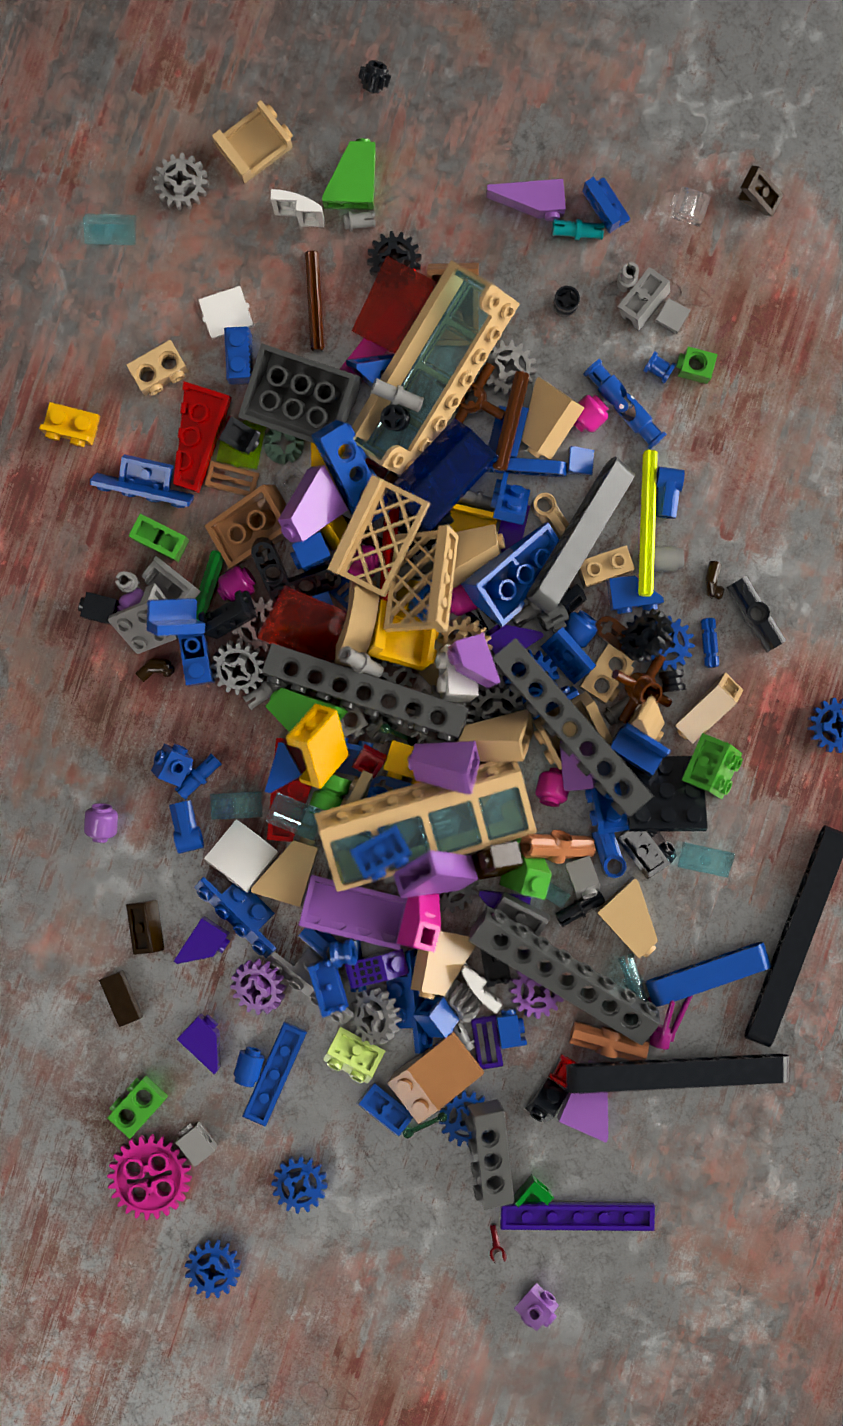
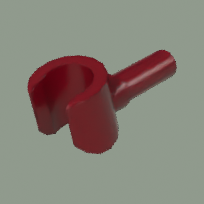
M491 1225L493 1248L490 1250V1257L496 1263L494 1259L495 1254L502 1252V1258L505 1262L507 1255L504 1249L500 1247L496 1225Z

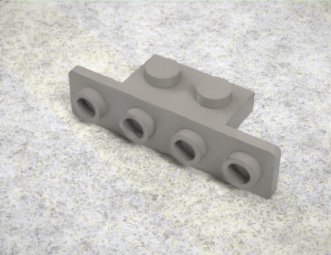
M307 948L297 963L292 966L276 952L271 953L265 963L267 961L270 962L269 968L277 967V975L284 976L293 989L303 992L309 997L312 1004L319 1007L308 966L310 963L323 959ZM340 973L341 980L344 986L348 978H346L343 974ZM346 1008L343 1012L336 1011L331 1013L330 1017L334 1021L345 1025L353 1017L354 1013Z

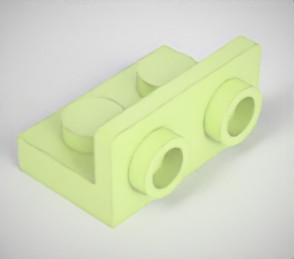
M340 1027L323 1060L333 1070H343L350 1074V1078L354 1081L369 1083L385 1050L376 1045H370L368 1041H361V1037Z

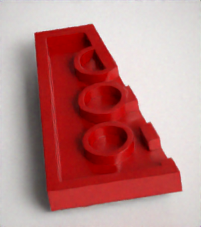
M183 381L184 396L183 402H181L180 413L182 416L181 426L178 430L179 446L178 451H176L173 484L199 493L218 441L216 437L223 426L232 397Z

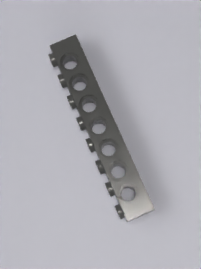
M516 638L492 658L498 676L500 678L505 676L511 682L508 685L510 690L517 697L521 695L528 702L525 705L528 711L534 717L539 715L544 720L543 728L551 737L555 734L562 741L559 745L569 757L572 754L579 761L576 764L586 777L590 774L596 780V783L593 785L603 796L609 795L613 800L610 805L620 816L625 814L630 817L653 797ZM520 663L525 667L523 677H515L512 674L511 667L513 664ZM531 683L541 685L542 694L539 697H533L529 694L528 687ZM549 702H554L559 706V713L556 717H550L545 711V707ZM566 722H572L576 726V733L572 737H568L563 733L562 728ZM584 741L590 742L593 746L592 754L587 757L580 752V745ZM601 761H606L610 765V772L606 776H601L597 772V765ZM618 781H624L627 785V792L622 796L617 795L614 791V786Z
M273 643L262 670L263 675L267 677L266 681L281 686L283 682L292 685L291 689L296 692L305 694L307 690L316 693V698L330 702L332 698L340 701L339 705L344 708L354 710L356 706L365 709L364 714L378 718L380 714L389 717L388 722L399 726L407 723L413 725V730L427 734L428 731L438 734L437 738L447 742H452L453 739L459 740L468 714L467 707L364 673H357L352 669ZM289 665H297L298 672L294 676H287L285 674V670ZM318 672L323 675L320 683L311 684L309 682V678L313 673ZM337 681H345L347 687L343 692L334 691L333 687ZM367 688L371 690L372 694L368 700H360L358 698V692L361 689ZM388 696L396 699L395 706L390 709L382 706L383 699ZM413 704L421 708L420 713L415 717H411L406 713L407 708ZM434 713L444 714L445 721L440 725L433 724L431 716Z
M487 906L471 927L469 942L641 1046L660 1025L659 1010L653 1003L643 1001L629 989H623L615 984L610 977L600 975L587 963H581L574 959L567 951L554 947L546 938L536 936L523 924L515 923L508 919L500 910H494ZM503 933L506 936H498L497 934ZM518 947H527L528 949L523 950ZM541 960H548L550 962L544 963ZM585 986H590V987H593V988L587 989V988H584V987H585Z

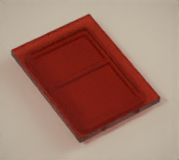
M386 256L352 332L387 349L389 352L396 353L438 282L417 272L416 269H412Z
M284 586L261 627L257 639L333 663L336 643L342 632L347 611Z

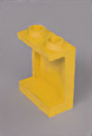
M381 600L378 604L376 622L366 654L374 658L423 671L435 661L437 651L434 649V645L439 632L435 629L386 632L384 630L387 601ZM398 612L393 618V624L400 623L407 615ZM414 617L417 622H421L418 617Z
M315 704L286 737L288 745L300 748L303 753L307 769L299 777L301 783L319 789L323 787L349 756L338 712L326 706Z

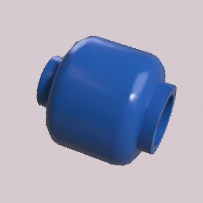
M582 610L571 612L569 620L565 621L567 627L564 629L581 648L587 647L598 631L595 625L597 621Z

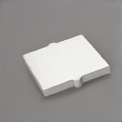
M240 286L198 299L204 315L202 320L207 324L212 340L224 336V328L247 326L249 328L254 326L248 310L250 307L249 303L245 302Z

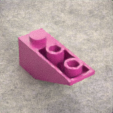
M439 893L408 897L396 944L435 953L441 929Z

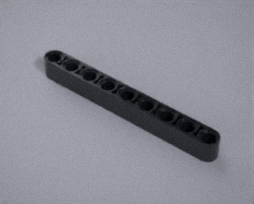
M826 825L820 830L772 957V967L766 973L744 1034V1037L748 1040L766 1047H771L775 1040L843 859L842 831Z
M787 1054L592 1062L566 1065L567 1092L575 1094L790 1082L789 1055Z

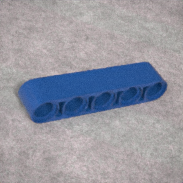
M757 942L647 980L645 985L651 1002L656 1007L669 1004L672 1000L675 1002L771 968L772 965L764 942Z

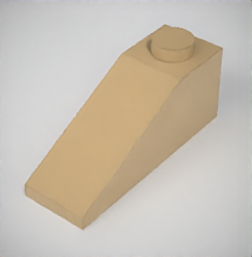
M650 696L634 711L628 723L659 742L664 734L661 729L665 722L656 700Z

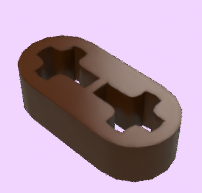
M611 616L600 618L595 624L598 630L597 636L624 653L621 650L622 644L617 637L624 638L625 636L621 632L627 630V628ZM602 622L604 624L611 622V629L616 635L614 636L610 632L603 634L601 632L603 627L600 624Z

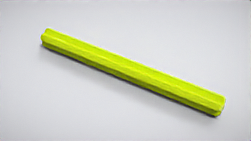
M645 450L642 459L638 594L643 597H650L653 594L658 454L655 450Z

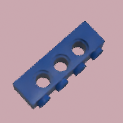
M335 420L312 434L311 437L353 516L361 499L362 491L366 488L371 476H376V474L370 467L368 468L365 462L366 454L359 445L357 446L353 438L355 437V432L350 424ZM344 444L345 451L339 456L338 450ZM356 467V474L350 478V470ZM384 495L383 499L385 506L387 507L386 503H388V498L386 495ZM384 514L375 515L372 523L384 516Z

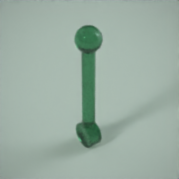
M382 724L380 727V731L383 734L390 733L406 740L411 746L417 743L415 737L411 738V736L393 730L388 724Z
M440 1112L436 1118L414 1128L407 1127L403 1131V1136L409 1139L417 1131L437 1122H445L448 1118L447 1114Z

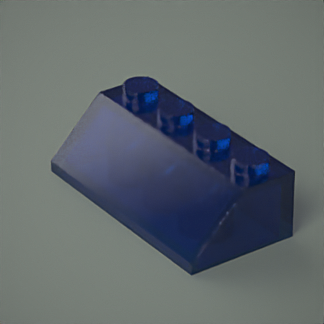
M454 418L393 485L430 503L420 526L427 531H431L499 457L471 428ZM388 489L386 494L393 504L398 503L395 491ZM401 495L402 500L409 499V498H407V497ZM415 501L404 504L409 518L417 515L421 508V504Z

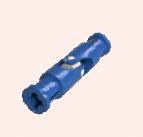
M598 359L583 375L589 377L598 387L597 391L614 406L617 413L634 433L640 434L648 443L649 450H651L667 434L658 429L652 422L653 418L632 395L627 393L619 379L615 375H611L602 365L603 361ZM634 406L636 416L631 417L625 411Z

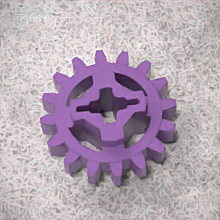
M257 959L254 963L248 960L244 965L241 964L236 969V973L231 977L234 982L230 985V988L236 990L233 998H240L241 1001L238 1005H247V1012L255 1009L257 1015H260L263 1010L266 1014H269L285 998V994L282 992L287 987L280 983L284 976H277L278 968H269V961L262 965L260 959ZM251 973V976L245 979V976ZM272 995L271 999L266 1000V997Z
M516 970L518 978L510 979L515 986L509 988L508 991L515 994L510 1000L512 1003H519L516 1007L519 1012L525 1009V1016L530 1017L533 1012L534 1017L540 1019L541 1012L548 1017L550 1016V1008L558 1010L555 1003L557 1001L563 1002V998L554 992L550 996L549 989ZM524 984V993L521 996V986ZM535 985H537L539 987V990L541 991L539 995L535 994V991L533 989ZM535 1002L544 1003V1005L538 1007L530 1006Z

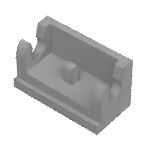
M649 267L618 305L622 318L624 320L629 318L633 322V327L640 330L670 293V281Z
M157 556L154 557L152 563L142 575L147 585L155 583L167 599H195L201 592Z

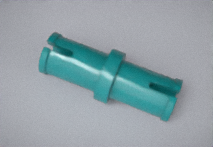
M553 219L552 236L574 237V240H580V238L603 240L604 230L602 229H604V223L582 222V219H576V221Z

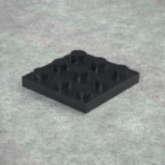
M692 756L664 757L651 777L625 761L627 767L653 795L650 800L628 817L629 832L707 831L705 790L682 781Z

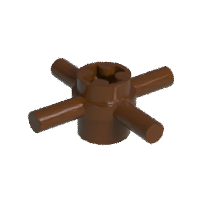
M486 362L475 383L473 382L462 398L459 404L460 409L448 428L455 434L459 431L468 413L475 414L485 411L501 421L504 419L506 411L488 402L487 394L483 388L495 368L492 364ZM437 380V385L445 388L446 385ZM474 391V395L478 398V400L476 401V403L474 401H469L468 404H466L465 400H467L468 396L470 395L469 393Z
M661 654L658 657L655 656L646 673L636 672L629 676L618 669L612 672V678L625 685V691L630 698L618 718L625 724L628 723L637 706L644 703L650 696L656 700V703L665 707H669L672 704V699L662 694V687L654 679L666 657Z

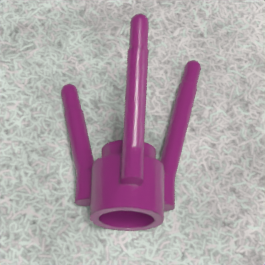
M693 995L685 999L672 1028L669 1027L675 1002L673 1000L670 1001L664 1024H660L651 1034L649 1045L660 1049H669L670 1042H674L677 1029Z

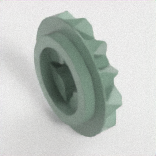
M270 429L265 434L263 444L267 456L279 464H289L296 461L303 452L304 440L284 433L287 441L295 443L287 445L285 454H283L281 446L275 444L281 441L283 433Z

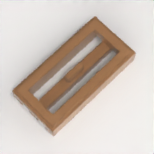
M210 461L204 486L246 497L257 489L260 473ZM216 468L253 479L252 482L214 473L213 471ZM214 478L250 487V491L211 482V479Z

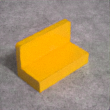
M451 502L448 504V509L454 519V522L450 524L454 532L493 524L496 526L498 519L493 518L494 512Z

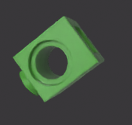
M688 346L684 354L680 353L676 363V368L680 369L678 377L708 384L711 380L718 354ZM693 359L699 361L701 369H692L689 361Z

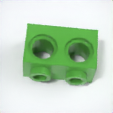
M139 514L129 534L132 540L178 563L190 541L186 536L142 514Z
M145 1076L141 1081L136 1078L126 1089L130 1092L124 1100L119 1097L109 1108L112 1113L108 1116V1119L129 1139L168 1097L148 1076ZM147 1090L151 1095V1100H141L139 1091ZM129 1109L132 1111L133 1120H125L121 1114L122 1110Z

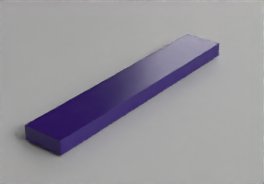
M523 1202L520 1207H517L515 1204L500 1207L501 1230L654 1231L655 1226L654 1203L550 1202L546 1205L544 1202Z

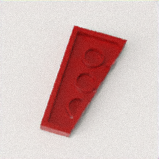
M276 738L275 753L278 743H285L303 774L307 767L302 750L288 745L287 739ZM297 778L271 793L267 840L286 842L294 840L312 786L301 783L300 778Z

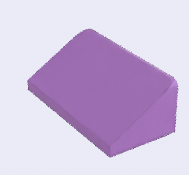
M584 741L580 745L581 754L586 757L592 754V744L590 742ZM560 747L564 790L581 791L595 788L593 785L595 779L590 774L586 777L576 764L579 761L573 754L569 757Z

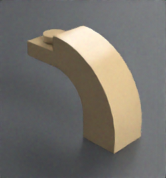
M351 580L349 581V601L346 619L335 650V663L349 667L351 666L341 662L338 658L339 651L344 646H349L359 653H367L379 604V594Z

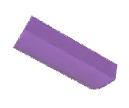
M311 875L298 926L400 950L401 945L396 943L407 898L359 886L337 892L334 880Z

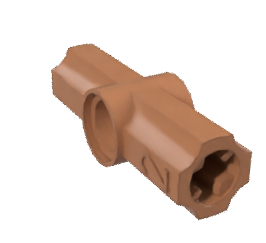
M552 830L550 835L527 834L522 836L520 841L521 854L525 858H546L557 864H563L566 859H581L586 856L593 857L596 851L595 840L591 836L570 835L561 830Z
M574 1021L570 1032L569 1043L595 1050L596 1053L606 1057H620L633 1061L646 1060L648 1055V1041L641 1046L612 1028L603 1026L598 1028L590 1024Z

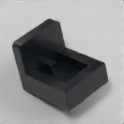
M228 416L216 438L238 452L249 455L250 452L257 448L261 432L251 429L232 416Z
M547 1078L525 1109L530 1112L531 1117L535 1120L547 1123L555 1117L568 1092Z

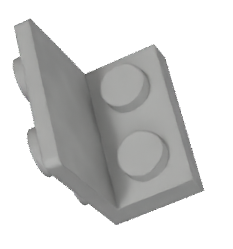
M155 583L146 586L140 603L109 615L108 618L110 624L137 654L178 639V635L156 636L146 631L148 600L167 599Z

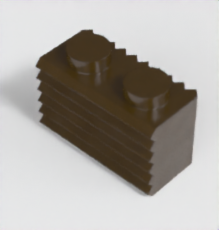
M516 841L490 845L471 855L478 880L499 877L523 865L519 845Z

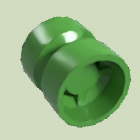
M333 774L321 789L313 792L310 805L323 810L339 807L343 801V795L348 794L352 781Z

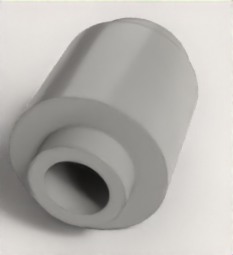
M655 546L654 572L677 571L678 568L684 567L683 548H677V546Z

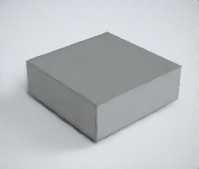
M668 298L655 322L677 334L690 310Z

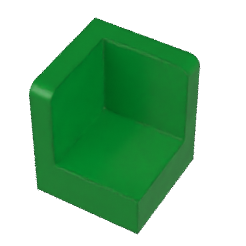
M531 1174L514 1194V1204L517 1207H520L523 1202H544L548 1205L554 1196L547 1186Z

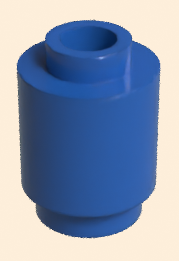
M246 1047V1050H240L233 1074L235 1076V1083L245 1087H254L255 1082L259 1080L265 1058L261 1054L260 1049Z

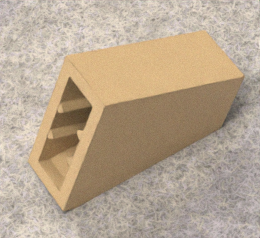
M540 377L535 381L521 441L529 446L527 451L535 457L540 458L543 455L551 460L581 415L584 407Z
M495 524L455 532L459 537L453 588L462 584L479 568L501 554V549L505 548L503 534H498Z
M725 672L679 718L675 725L678 728L677 732L683 739H689L692 743H695L702 733L709 730L737 704L743 689Z
M521 710L465 725L457 742L476 741L480 762H524L534 732L531 713L528 710Z
M302 836L300 840H293L254 884L251 892L300 907L319 850V846L314 845L315 840Z
M631 877L595 912L640 959L642 956L648 957L656 949L654 945L658 942L640 884L636 878Z
M440 931L435 953L423 950L417 951L410 989L420 991V997L434 999L435 994L445 996L476 945L469 942V936Z

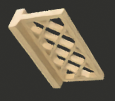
M372 475L328 566V570L386 597L430 503ZM387 488L395 491L398 503L386 507L383 497ZM401 495H403V496H405V497H407V498H409V499L402 500ZM413 501L421 504L418 514L408 518L404 504ZM400 506L404 520L391 524L387 511ZM383 513L387 526L374 530L372 523L374 516ZM406 524L408 535L406 539L397 542L393 528ZM389 530L393 543L380 548L376 534ZM372 536L376 550L364 554L361 543L363 539ZM394 547L397 558L394 563L386 565L382 551ZM378 554L382 567L369 571L365 558ZM361 559L365 573L358 576L348 573L352 562ZM380 571L384 572L386 579L382 589L374 586L371 578L372 574ZM366 577L368 582L362 580L361 578Z
M449 525L438 526V530L416 532L413 539L415 545L406 553L388 592L384 630L386 632L435 629L437 632L448 631L459 537ZM408 533L396 534L397 542L406 539ZM430 539H436V545L427 552L423 546ZM395 548L392 563H394L397 558ZM421 549L426 555L414 565L410 559ZM432 560L434 563L433 569L424 576L420 570ZM408 562L413 568L401 578L399 571ZM418 573L423 579L411 589L407 582ZM429 584L431 586L430 593L422 600L417 593ZM405 586L410 592L398 602L396 599L397 592ZM415 596L420 603L409 613L404 606ZM426 608L428 610L427 621L417 622L414 617ZM402 610L407 616L400 623L393 624L394 616Z

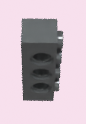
M498 1099L468 1105L469 1115L465 1116V1122L472 1138L468 1139L470 1154L474 1155V1162H471L470 1165L473 1178H476L477 1185H473L476 1201L480 1200L484 1210L514 1204L505 1111ZM490 1130L488 1133L482 1134L484 1131Z

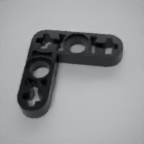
M260 537L252 543L251 553L269 596L276 606H290L298 603L300 600L334 590L341 584V575L328 570L329 564L289 578L272 540ZM259 546L267 549L268 561L265 562L263 553L258 552ZM270 567H276L279 569L280 574L275 578H271L266 575V570ZM326 573L334 576V580L330 581L326 578ZM316 576H318L321 586H318ZM308 580L313 583V588L309 591H303L299 587L300 582ZM291 585H295L296 595H294ZM282 590L284 593H287V597L282 598L281 595L278 596V591Z

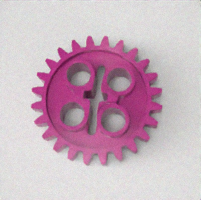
M154 1134L150 1135L148 1141H146L144 1135H140L139 1143L131 1138L129 1141L130 1148L123 1144L120 1147L122 1153L116 1152L113 1156L118 1162H111L109 1164V1167L115 1170L107 1175V1178L114 1179L108 1185V1188L116 1189L111 1198L120 1197L121 1200L117 1206L127 1205L126 1214L132 1209L135 1210L136 1219L140 1213H144L145 1220H148L151 1213H153L157 1220L160 1217L161 1211L168 1216L170 1214V1207L175 1210L178 1209L179 1204L177 1200L181 1202L185 1200L186 1197L182 1192L190 1190V1186L185 1183L190 1182L192 1176L185 1173L190 1171L191 1165H183L187 1157H180L178 1155L181 1151L179 1147L175 1150L172 1148L173 1140L168 1144H164L165 1139L163 1135L159 1141H155ZM155 1156L163 1157L166 1165L163 1167L157 1166L153 1158ZM137 1162L140 1165V1171H131L128 1163ZM169 1170L172 1171V1174H170V1175H169V1174L157 1175V1174H161V1173H163V1172H165V1171H169ZM147 1172H149L150 1176H155L152 1182H150L149 1178H143ZM128 1179H141L134 1183L127 1182ZM159 1182H168L171 1186V1191H162L159 1188ZM134 1188H143L146 1196L137 1197L134 1193Z

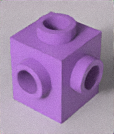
M536 1283L514 1309L521 1315L522 1321L527 1326L533 1327L537 1331L542 1325L547 1328L557 1317L554 1312L559 1305L549 1291H544Z

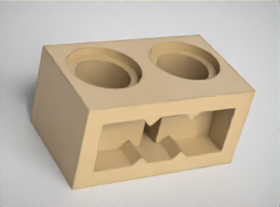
M171 339L127 364L129 371L144 396L158 394L163 390L164 385L170 382L177 383L185 378V373L189 372ZM168 359L176 360V365L172 369H165L164 363ZM145 372H154V377L151 381H142V376Z
M627 545L585 559L578 574L583 589L603 583L609 578H617L629 574L635 568Z
M610 644L604 647L595 661L597 666L585 676L578 687L603 704L607 703L608 700L613 702L620 691L617 688L620 682L611 676L613 671L609 668L610 659H619L622 664L620 671L629 676L634 670L631 666L634 661ZM603 679L607 682L608 688L605 693L596 691V680Z

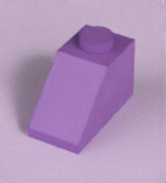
M484 633L455 641L448 646L449 662L451 665H454L458 673L486 688H491L500 683Z

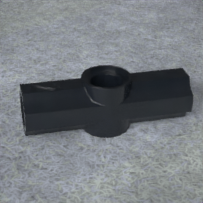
M747 576L726 587L742 612L744 621L750 625L766 653L786 641L770 615L769 607L762 602ZM753 607L760 609L762 613L759 621L751 617Z

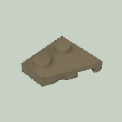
M363 770L360 777L355 776L349 789L352 793L349 799H343L340 806L363 800L372 782L373 774Z

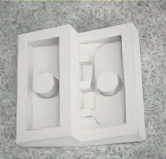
M271 189V203L275 215L297 216L299 226H325L322 206L300 194Z
M236 819L204 859L208 864L224 874L229 881L247 893L278 856L279 852Z
M465 963L462 967V973L469 987L481 1002L497 1014L502 1006L500 998L483 987L486 983L485 976Z

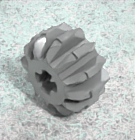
M454 980L445 996L438 995V997L445 998L460 1020L458 1022L462 1024L465 1022L469 1023L474 1019L482 1004L472 989L467 987L465 983L461 984L458 980Z

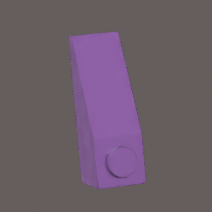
M563 179L487 185L486 198L538 219L545 218L546 221L559 220L560 217H564L566 207Z

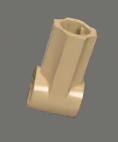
M541 493L532 500L531 511L538 517L542 525L545 522H549L560 540L569 523L558 508L555 498L549 493ZM539 499L548 501L550 506L547 512L538 509L537 502Z

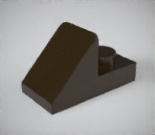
M752 165L740 187L742 191L738 200L772 217L784 194L760 166Z

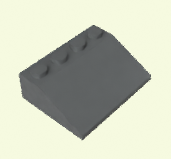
M261 343L238 417L314 443L311 435L335 420L346 423L356 402L363 378Z

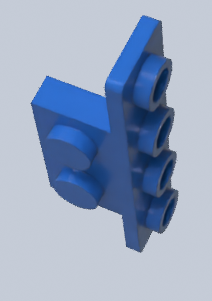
M124 454L121 457L119 478L95 473L90 479V485L96 486L98 490L119 491L127 497H135L136 495L146 497V500L150 502H168L177 508L189 507L194 500V494L170 489L174 465Z
M205 877L199 880L194 887L198 896L203 901L209 902L215 908L216 914L220 918L227 920L233 926L236 934L245 938L258 955L268 958L276 950V947L259 929L275 913L255 893H252L251 889L246 893L235 884H232L221 894Z
M411 949L405 952L409 974L388 980L386 984L387 991L389 992L388 999L395 998L396 1001L393 1006L394 1008H400L396 1016L400 1017L401 1021L397 1022L396 1025L400 1029L413 1028L415 1053L421 1054L432 1046L433 1037L427 1035L413 1016L426 998L419 996L420 991L410 989L418 949Z

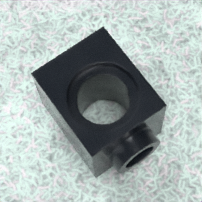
M86 592L85 597L80 599L78 611L81 612L80 617L111 625L108 621L109 615L117 612L116 606L119 604L117 599Z

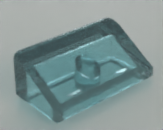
M86 214L84 216L85 244H136V215Z
M277 793L268 812L266 822L301 837L314 840L318 830L314 814L322 811Z
M683 842L678 867L728 878L735 853Z

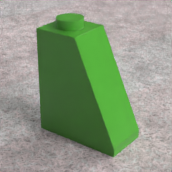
M365 138L349 142L322 196L324 209L374 210L375 142Z
M280 688L273 692L270 696V701L265 706L289 732L294 729L315 704L337 710L340 721L348 712L341 706L287 688Z
M521 838L511 840V842H513V841L518 842L519 849H520V853H521V846H520ZM521 854L523 865L502 875L499 885L524 895L545 900L552 875L545 859L525 858Z

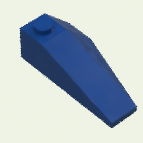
M545 522L483 565L461 585L475 606L498 625L504 626L522 610L530 587L557 545L559 538L549 522Z

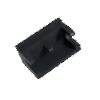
M239 590L235 592L236 600L234 602L229 601L212 612H200L198 614L199 621L205 623V633L203 635L218 639L256 618L257 614L250 592L245 590L241 593Z
M480 948L487 988L494 987L495 984L510 983L509 965Z

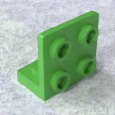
M702 733L682 781L723 799L724 794L727 795L732 787L731 778L734 772H737L741 767L743 760L741 757L742 752L727 742Z

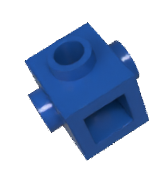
M164 743L162 749L158 750L155 754L154 765L151 771L158 779L180 787L185 776H188L192 770L193 759L187 754L188 749L175 743L172 747Z

